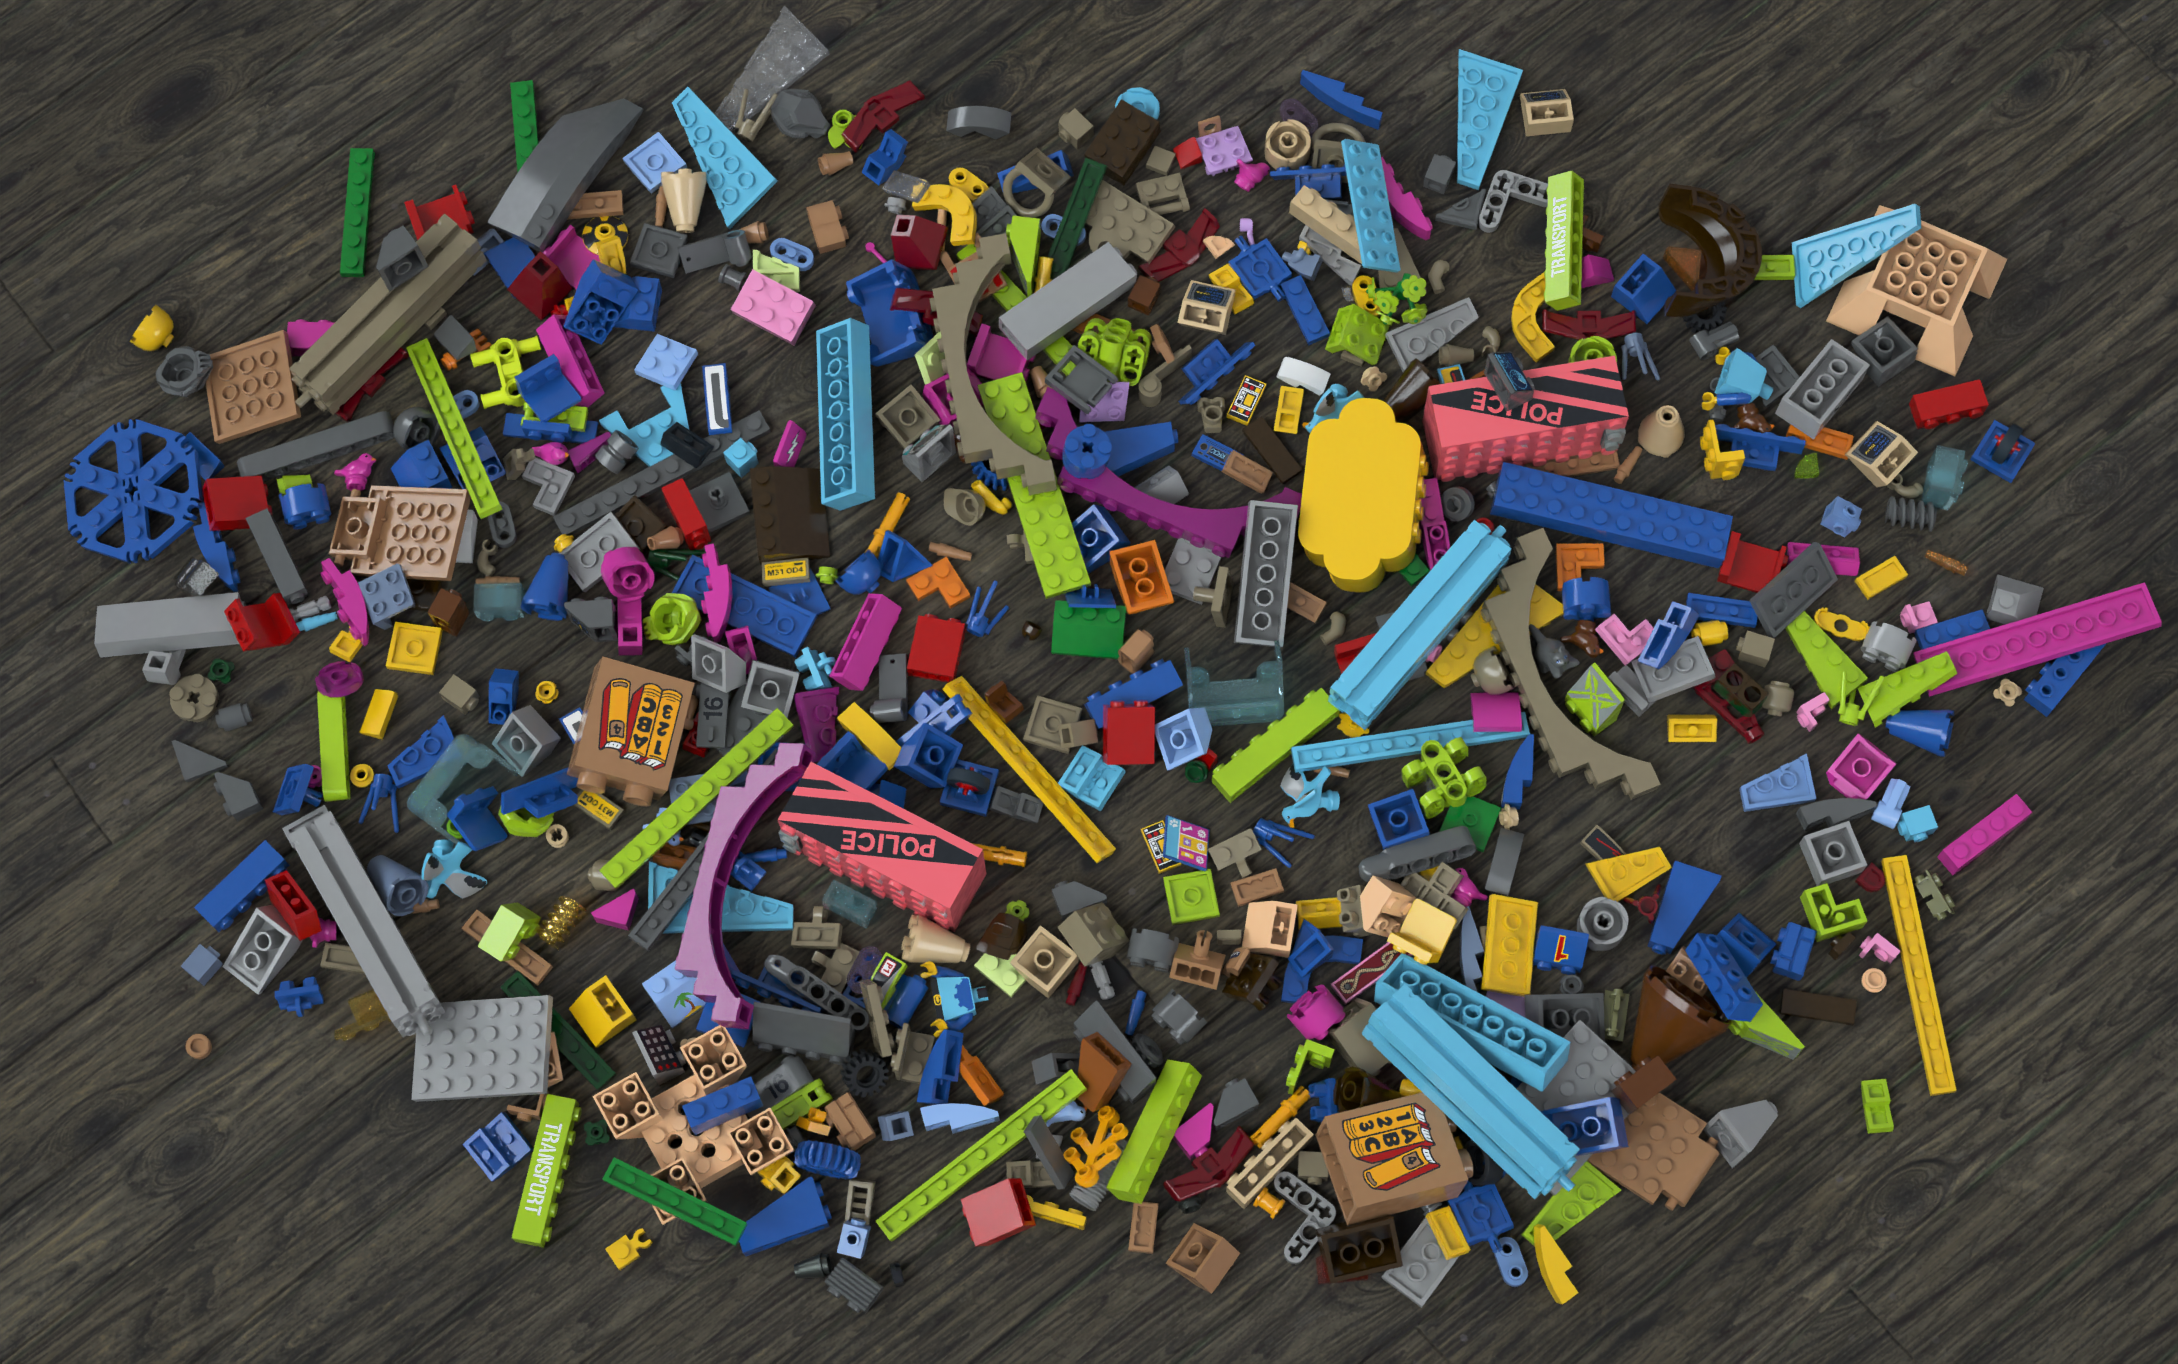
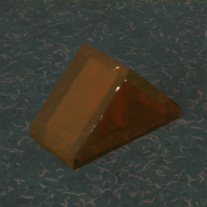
M1669 246L1665 250L1663 259L1689 289L1693 291L1695 283L1699 279L1702 250Z

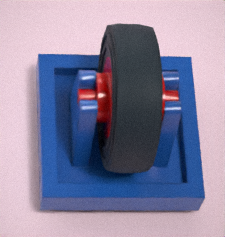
M1994 420L1970 460L2012 483L2035 443L2021 435L2023 428L2013 423L2008 428Z
M957 759L954 768L948 773L947 785L943 789L940 805L986 817L999 770Z

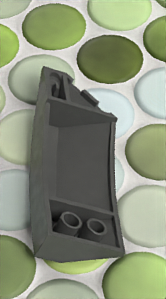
M623 98L563 115L547 132L522 165L487 223L543 253L547 247L553 244L566 220L590 184L618 148L622 147L642 114L643 108Z

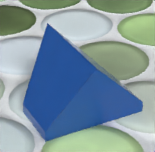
M889 530L885 532L878 558L882 568L881 576L895 582L933 566L907 540Z
M1303 919L1294 948L1288 959L1300 976L1304 977L1332 958L1334 949L1318 928Z

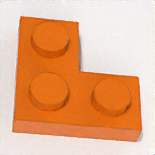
M1603 543L1556 544L1557 591H1562V585L1566 581L1581 578V569L1604 568Z
M947 557L906 579V583L918 601L939 590L951 609L970 598V593Z

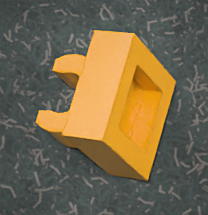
M814 1107L810 1108L808 1118L799 1116L796 1126L807 1131L828 1136L831 1128L823 1123L827 1112Z

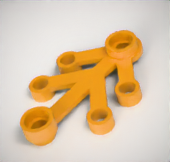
M1104 1106L1098 1111L1100 1124L1092 1144L1087 1139L1088 1135L1083 1128H1076L1071 1133L1072 1140L1079 1144L1088 1155L1086 1163L1084 1164L1080 1160L1081 1155L1075 1147L1068 1148L1063 1155L1069 1164H1073L1077 1170L1075 1181L1078 1185L1085 1188L1094 1186L1099 1180L1098 1171L1121 1155L1122 1151L1116 1143L1128 1135V1129L1124 1124L1118 1123L1120 1115L1110 1106ZM1108 1128H1112V1135L1104 1141ZM1103 1153L1106 1154V1155H1104L1102 1158H1100V1159L1097 1161V1159H1098V1157H1099L1100 1155H1102Z

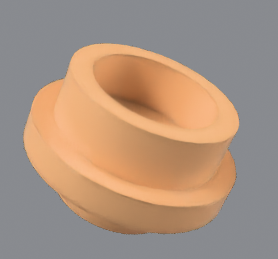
M1871 968L1865 971L1861 981L1867 991L1877 993L1884 989L1887 979L1881 970Z

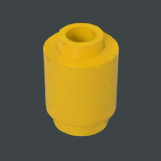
M1719 620L1696 623L1694 629L1691 630V637L1698 636L1702 646L1720 644L1728 639V628L1724 621L1720 622Z

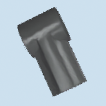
M1727 322L1713 330L1700 331L1693 335L1689 341L1700 360L1703 361L1714 356L1721 347H1726L1739 341L1740 337L1736 326L1731 322Z

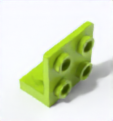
M1355 304L1338 309L1325 350L1335 353L1345 349L1367 363L1375 365L1384 344L1389 324L1384 325L1383 321L1379 320V318Z
M1308 1039L1305 1045L1300 1044L1294 1061L1297 1066L1296 1068L1291 1067L1286 1080V1086L1289 1087L1288 1094L1293 1095L1306 1060H1309V1064L1316 1068L1323 1069L1324 1066L1329 1068L1335 1049Z

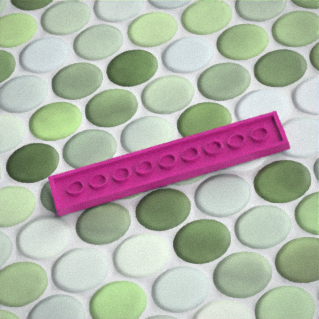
M2144 582L1916 651L1913 654L1917 664L1947 651L1956 668L1957 674L1932 691L1927 690L1930 697L2161 627L2162 622Z

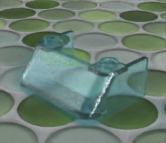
M1279 640L1274 641L1275 661L1261 663L1256 671L1257 678L1210 682L1209 673L1206 669L1191 667L1189 647L1184 648L1188 709L1205 708L1211 726L1263 723L1281 719L1284 715L1283 665Z
M461 734L453 739L407 799V807L411 813L456 846L460 841L441 828L447 819L448 812L446 807L438 800L464 766L469 763L474 768L483 769L494 760L516 777L519 772L514 766L487 746L469 735Z

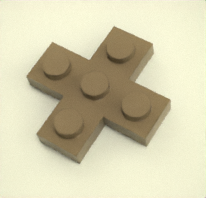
M1441 862L1429 881L1420 874L1414 873L1407 875L1400 884L1416 898L1454 916L1457 920L1454 929L1457 928L1469 910L1451 897L1464 876L1444 862Z

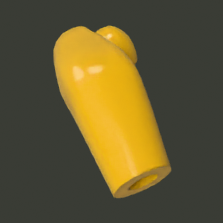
M976 480L972 483V489L983 497L985 505L989 509L1002 515L1008 513L1007 510L1012 507V503L1008 498H1003L1000 501L981 480Z

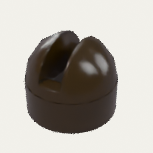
M1026 621L1022 628L1023 637L1025 638L1026 635H1029V641L1036 640L1042 632V628L1031 621Z

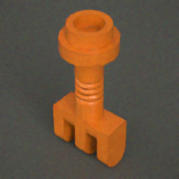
M479 329L470 333L476 345V352L490 349V346H492L490 342L486 343L487 338L484 335L481 336L482 332ZM448 352L440 359L447 371L450 369L455 370L457 368L456 363L460 361L456 360Z

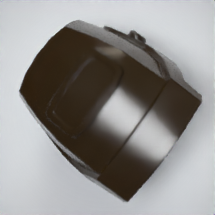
M999 913L987 927L984 935L979 940L976 950L1009 960L1010 956L1017 954L1028 941L1027 936L1029 932H1027V924L1011 914Z

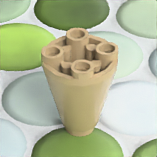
M679 169L676 174L674 172H661V183L676 232L693 233L694 227L697 226L707 183L706 172L692 173V169Z
M1669 405L1660 407L1647 415L1642 420L1638 430L1639 444L1650 454L1664 458L1675 453L1682 446L1685 437L1680 415L1673 406Z
M911 915L908 924L910 929L909 937L904 936L901 950H903L902 960L909 963H925L928 961L933 963L966 962L970 943H966L963 938L924 916Z

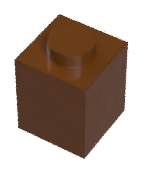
M1140 275L1128 297V307L1149 316L1161 293V284L1153 277Z

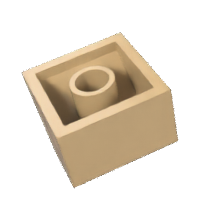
M1040 925L1010 964L1030 985L1049 999L1079 962V958L1072 949Z

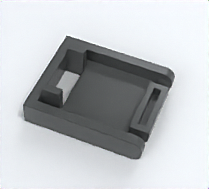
M1075 345L1045 378V383L1086 414H1089L1092 411L1091 407L1094 408L1112 388L1109 382L1115 384L1118 381V378ZM1071 361L1077 366L1063 380L1060 372Z

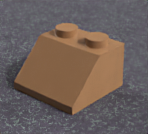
M1194 1223L1166 1264L1196 1286L1212 1294L1234 1264L1240 1252L1223 1237Z

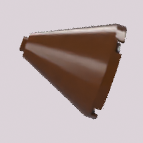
M1651 965L1643 977L1630 1060L1633 1062L1632 1067L1634 1068L1648 1056L1651 1059L1659 1056L1666 1065L1726 1032L1732 1021L1727 1019L1725 1022L1722 1019L1725 1015L1722 1009L1708 996L1704 995L1701 997L1679 980L1670 977V974L1665 969Z

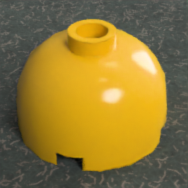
M157 305L151 309L153 312L150 316L146 315L133 334L134 338L130 340L135 346L145 351H156L162 346L167 348L174 338L171 334L174 326L170 315Z

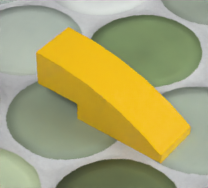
M853 702L837 717L838 721L847 732L849 731L855 735L865 750L884 762L888 770H891L894 767L901 747L877 722Z
M1536 1224L1534 1226V1244L1539 1268L1555 1302L1563 1305L1578 1294V1291L1565 1274L1572 1265L1546 1227Z

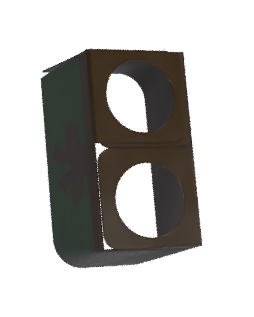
M1736 663L1718 679L1713 688L1745 717L1753 716L1762 707L1769 694ZM1730 671L1735 672L1743 679L1739 686L1728 684L1726 676ZM1752 687L1761 695V698L1754 703L1747 701L1744 697L1746 688Z

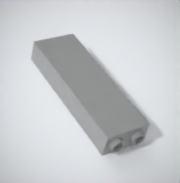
M1107 242L999 317V328L1025 359L1029 360L1133 288L1137 279V271L1132 264L1125 262L1122 253L1117 247L1113 248Z
M235 592L97 606L94 644L100 658L149 653V651L163 652L240 644L224 611L235 599L239 598L241 601L239 593ZM241 601L242 605L246 606L245 601Z

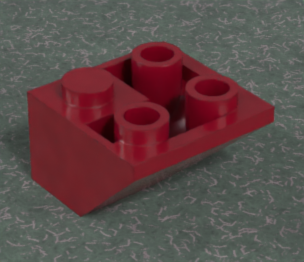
M896 215L891 233L895 261L909 269L937 270L948 227L916 215Z
M540 251L521 271L507 291L542 321L553 310V306L558 305L572 290V287L558 266Z

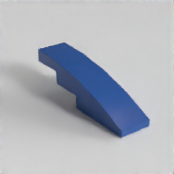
M1302 70L1300 84L1317 99L1344 116L1379 130L1383 112L1364 107L1363 97L1344 92L1345 83Z

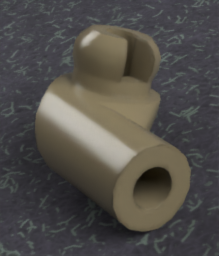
M1333 612L1331 614V629L1320 635L1325 645L1330 644L1344 634L1346 626L1344 614L1340 612Z

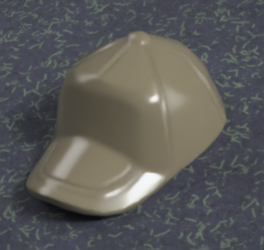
M947 488L945 490L944 509L948 515L968 526L975 524L983 517L986 505L979 493L971 489Z

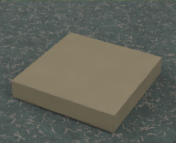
M1037 695L1023 741L1069 754L1071 747L1063 749L1061 747L1058 725L1080 721L1083 708Z

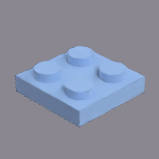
M659 132L623 158L624 163L651 194L659 189V186H662L661 172H674L676 174L679 169L687 168L683 159Z
M657 334L634 370L636 375L676 390L698 356V352L694 348Z

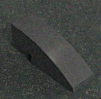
M1828 799L1802 806L1798 809L1796 815L1805 831L1824 822L1827 823L1828 827L1847 821L1851 822L1874 812L1878 805L1876 801L1865 799Z

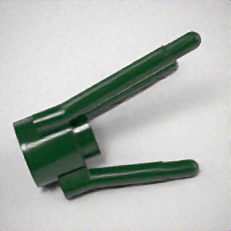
M682 549L650 550L648 563L650 566H654V572L662 573L678 581L680 577L664 569V566L668 567L671 559L687 560V557L679 555H702L706 551Z

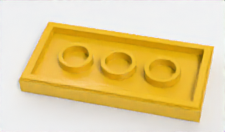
M1496 894L1489 896L1481 990L1520 997L1530 995L1538 902Z

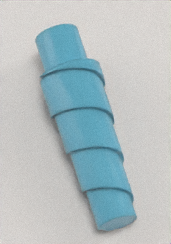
M335 611L329 614L304 618L302 621L297 622L296 625L299 631H310V629L333 622L338 617Z

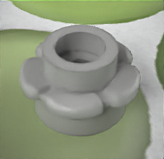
M888 197L887 203L884 206L889 207L888 212L901 214L902 210H906V200Z

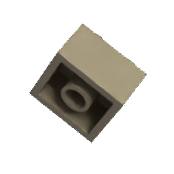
M1103 902L1074 911L1058 926V929L1084 966L1113 957L1129 942L1123 928L1118 925L1111 915V911Z

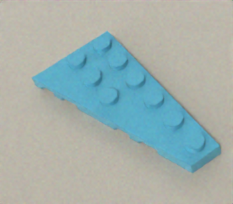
M687 87L672 104L681 125L686 131L690 145L694 149L702 172H706L707 183L714 194L718 208L722 212L726 226L731 229L778 180L705 103Z
M649 861L648 909L678 873V870L659 866ZM727 885L722 911V932L793 930V904L766 896H759L750 893V891L739 890ZM693 895L663 933H684Z

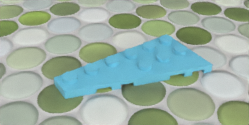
M1461 49L1458 52L1457 183L1479 190L1523 70Z
M1912 204L1792 242L1796 306L1802 308L1921 229L1920 207L1917 204Z

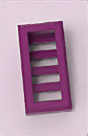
M606 432L567 451L577 473L597 459L595 454L603 445H609L607 440L611 436L610 432Z

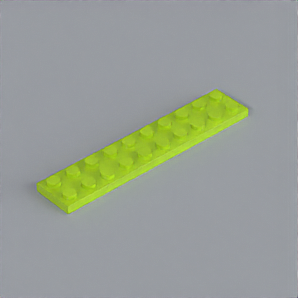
M1017 373L978 385L985 412L997 428L1027 452L1043 460H1050L1049 453L1046 452L1047 447L1039 422L1035 419L1036 413L1023 373ZM1021 475L1008 477L1009 487L1045 598L1048 599L1081 589L1083 585H1086V587L1091 586L1060 487L1057 484L1056 475L1057 490L1029 495L1028 487L1023 488Z

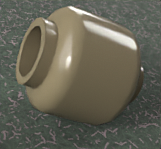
M1771 681L1770 684L1764 686L1763 689L1769 693L1762 705L1764 709H1768L1767 714L1782 717V712L1791 711L1794 690L1789 688L1790 684Z
M599 859L594 862L588 871V879L596 890H617L599 871L610 860Z

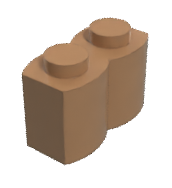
M833 200L806 207L819 253L822 254L846 247L845 240L849 239L846 226L841 227L839 219H842L839 205L835 206Z
M1137 629L1118 650L1120 665L1133 674L1139 671L1154 654V638L1145 630L1141 632Z

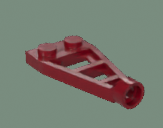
M1726 649L1708 658L1716 678L1696 685L1693 689L1740 733L1748 744H1752L1765 735L1756 720L1755 714L1751 717L1734 718L1727 709L1730 703L1726 699H1720L1711 691V685L1715 684L1734 664V661ZM1730 671L1726 676L1732 686H1739L1743 682L1742 678L1733 671ZM1745 690L1744 697L1747 701L1750 702L1747 691Z

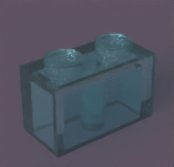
M522 583L474 584L473 611L476 617L483 621H492L494 618L512 621L517 620L518 617H524V611L520 607L521 601L525 596Z
M834 879L822 899L824 908L866 929L878 909L875 900Z

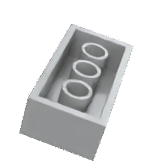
M1831 339L1782 398L1775 414L1814 440L1863 380L1870 364Z

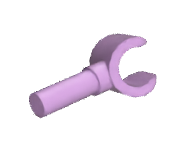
M1241 218L1240 231L1247 232L1249 246L1254 245L1253 222L1249 218Z

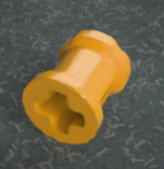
M1264 1187L1254 1201L1253 1206L1261 1207L1274 1219L1286 1201L1284 1199L1279 1200L1268 1192V1188Z

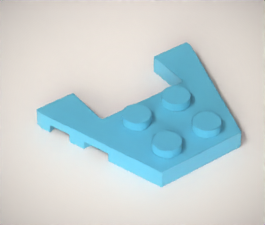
M681 382L676 390L665 386L660 387L671 408L631 429L627 428L619 412L615 411L599 420L601 426L611 434L615 430H619L627 435L639 448L635 455L649 467L670 457L673 453L661 445L663 433L676 422L689 429Z

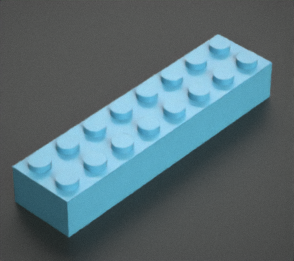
M852 318L816 331L821 504L840 511L875 499L869 325Z
M1401 953L1376 982L1374 1002L1382 1005L1406 984L1414 995H1418L1489 1064L1541 1092L1544 1091L1568 1061L1570 1041L1435 969L1415 961L1406 954Z

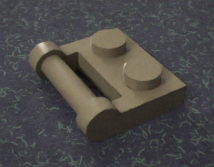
M1180 173L1136 183L1140 203L1155 213L1163 215L1180 210L1183 212L1190 211ZM1179 198V202H1174L1153 208H1150L1149 206L1152 204Z

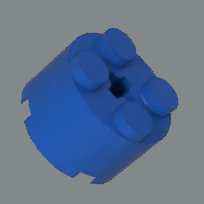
M1085 424L1072 430L1065 440L1062 451V461L1067 472L1076 478L1094 479L1100 476L1105 471L1111 455L1112 444L1109 437L1104 431L1093 424Z
M311 484L298 485L286 489V495L279 494L284 521L288 525H293V529H303L307 527V523L316 521L317 524L330 521L331 509L324 484H318V488H312Z
M1590 577V581L1582 582V578H1575L1563 583L1562 602L1564 619L1594 622V619L1611 616L1610 590L1607 580Z

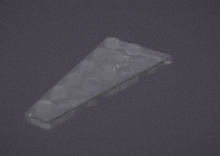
M784 5L777 21L773 22L769 33L760 42L744 67L740 78H737L731 92L724 98L714 114L733 133L737 130L734 126L738 120L745 89H748V96L743 117L744 122L764 108L773 94L776 93L778 95L783 90H786L828 56L829 50Z

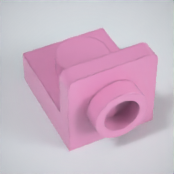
M1929 601L1912 607L1910 604L1905 605L1900 614L1902 625L1907 627L1909 634L1917 629L1938 623Z
M1825 692L1801 705L1796 712L1799 723L1802 727H1806L1809 732L1817 725L1814 717L1826 710L1825 706L1829 702V698Z
M1877 933L1873 938L1868 936L1860 945L1863 951L1859 956L1863 959L1872 948L1875 951L1876 957L1891 964L1900 953V950Z

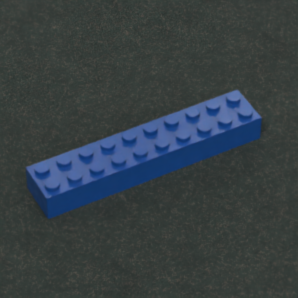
M1503 462L1499 471L1490 511L1491 515L1718 569L1725 559L1733 516L1506 462Z

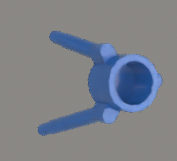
M996 580L993 581L979 613L975 614L981 587L976 589L971 611L965 624L967 625L966 630L977 637H983L984 633L989 635L994 625L1009 609V606L1006 605L989 624L987 623L989 619L984 616V613L998 584Z
M387 774L374 775L373 783L370 785V791L358 821L359 824L364 822L371 801V809L375 810L379 797H388V793H390L394 832H399L396 801L397 786L392 784V776Z
M1260 818L1253 830L1256 837H1258L1259 844L1264 846L1288 868L1291 867V864L1266 841H1272L1275 835L1291 842L1294 841L1293 837L1278 830L1309 839L1315 838L1313 834Z

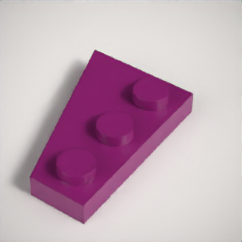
M839 687L800 692L794 695L805 745L816 752L814 763H818L836 745L835 717L838 713L836 696L839 695Z

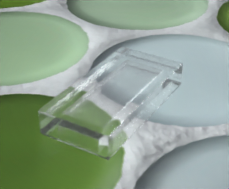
M894 170L882 189L885 193L919 203L930 187V184L927 180Z

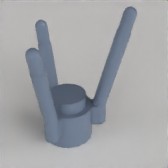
M1631 333L1625 336V345L1621 346L1623 353L1622 380H1626L1628 353L1633 357L1638 356L1643 374H1647L1643 357L1644 353L1655 379L1660 380L1656 366L1648 351L1647 343L1643 341L1642 334Z

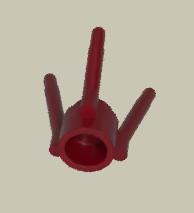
M1658 884L1652 896L1646 895L1639 900L1624 897L1622 900L1637 906L1640 913L1648 916L1649 924H1653V914L1658 908L1656 900L1659 898L1662 885Z

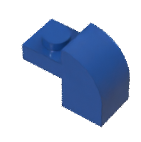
M892 129L885 132L879 149L868 155L862 173L878 186L889 180L906 158L904 151L908 141Z

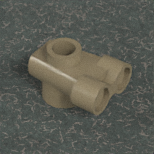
M1222 397L1214 399L1200 398L1197 401L1198 412L1202 414L1205 432L1220 433L1222 430V412L1225 411V399Z

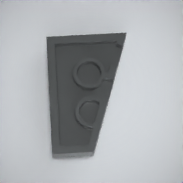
M746 684L739 687L728 708L725 749L715 748L722 756H725L769 715L741 707Z

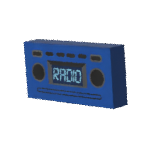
M1202 434L1192 452V457L1222 471L1233 449Z

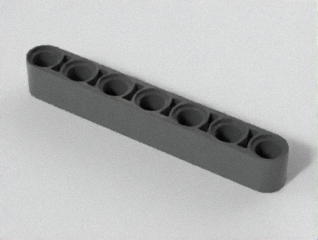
M382 411L244 456L237 461L240 476L262 475L264 482L394 438V423L390 412Z

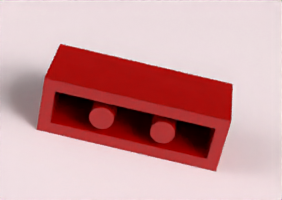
M1980 379L1913 395L1909 402L1917 429L1923 427L1925 429H1932L1944 422L1953 424L1965 417H1970V419L1978 418L1983 415L1989 405Z
M287 870L265 879L270 901L299 941L322 931L317 910Z

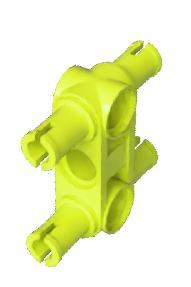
M538 336L521 341L500 338L495 344L490 346V349L470 354L474 368L492 362L497 365L502 387H500L501 390L481 394L484 409L503 403L516 407L524 405L526 401L520 394L517 396L511 395L513 391L518 390L514 377L523 372L520 360L522 354L541 350ZM511 349L508 354H501L503 350Z

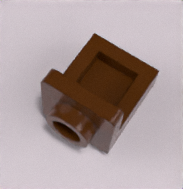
M1584 214L1582 248L1586 251L1598 253L1604 236L1585 228L1588 216Z
M1003 681L992 686L985 693L988 706L1006 724L1024 710L1023 704L1008 692Z

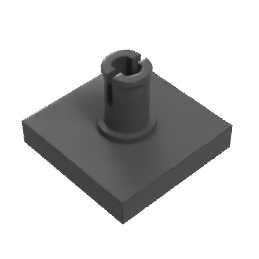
M730 472L689 491L707 525L709 533L750 514Z

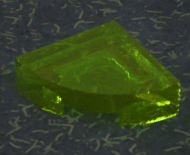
M1812 453L1802 458L1795 470V479L1818 477L1817 453Z

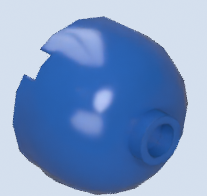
M868 549L865 554L863 553L845 569L846 573L842 576L839 575L835 581L850 594L860 595L865 591L870 594L880 585L877 582L882 571L880 562Z

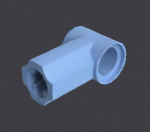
M1891 778L1882 800H1879L1878 806L1873 812L1871 820L1894 829L1902 813L1901 807L1908 795L1910 786L1900 779Z

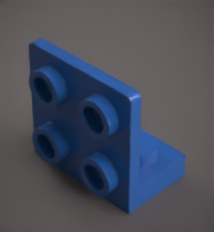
M554 354L514 377L519 394L542 423L554 418L582 400L578 392L562 374L559 360Z

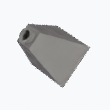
M1767 1100L1721 1110L1707 1123L1703 1130L1709 1138L1713 1137L1718 1141L1717 1149L1733 1168L1754 1149L1777 1118L1778 1111L1775 1105Z

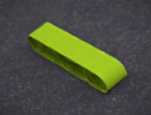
M318 691L323 797L325 802L350 799V775L345 696L328 697Z

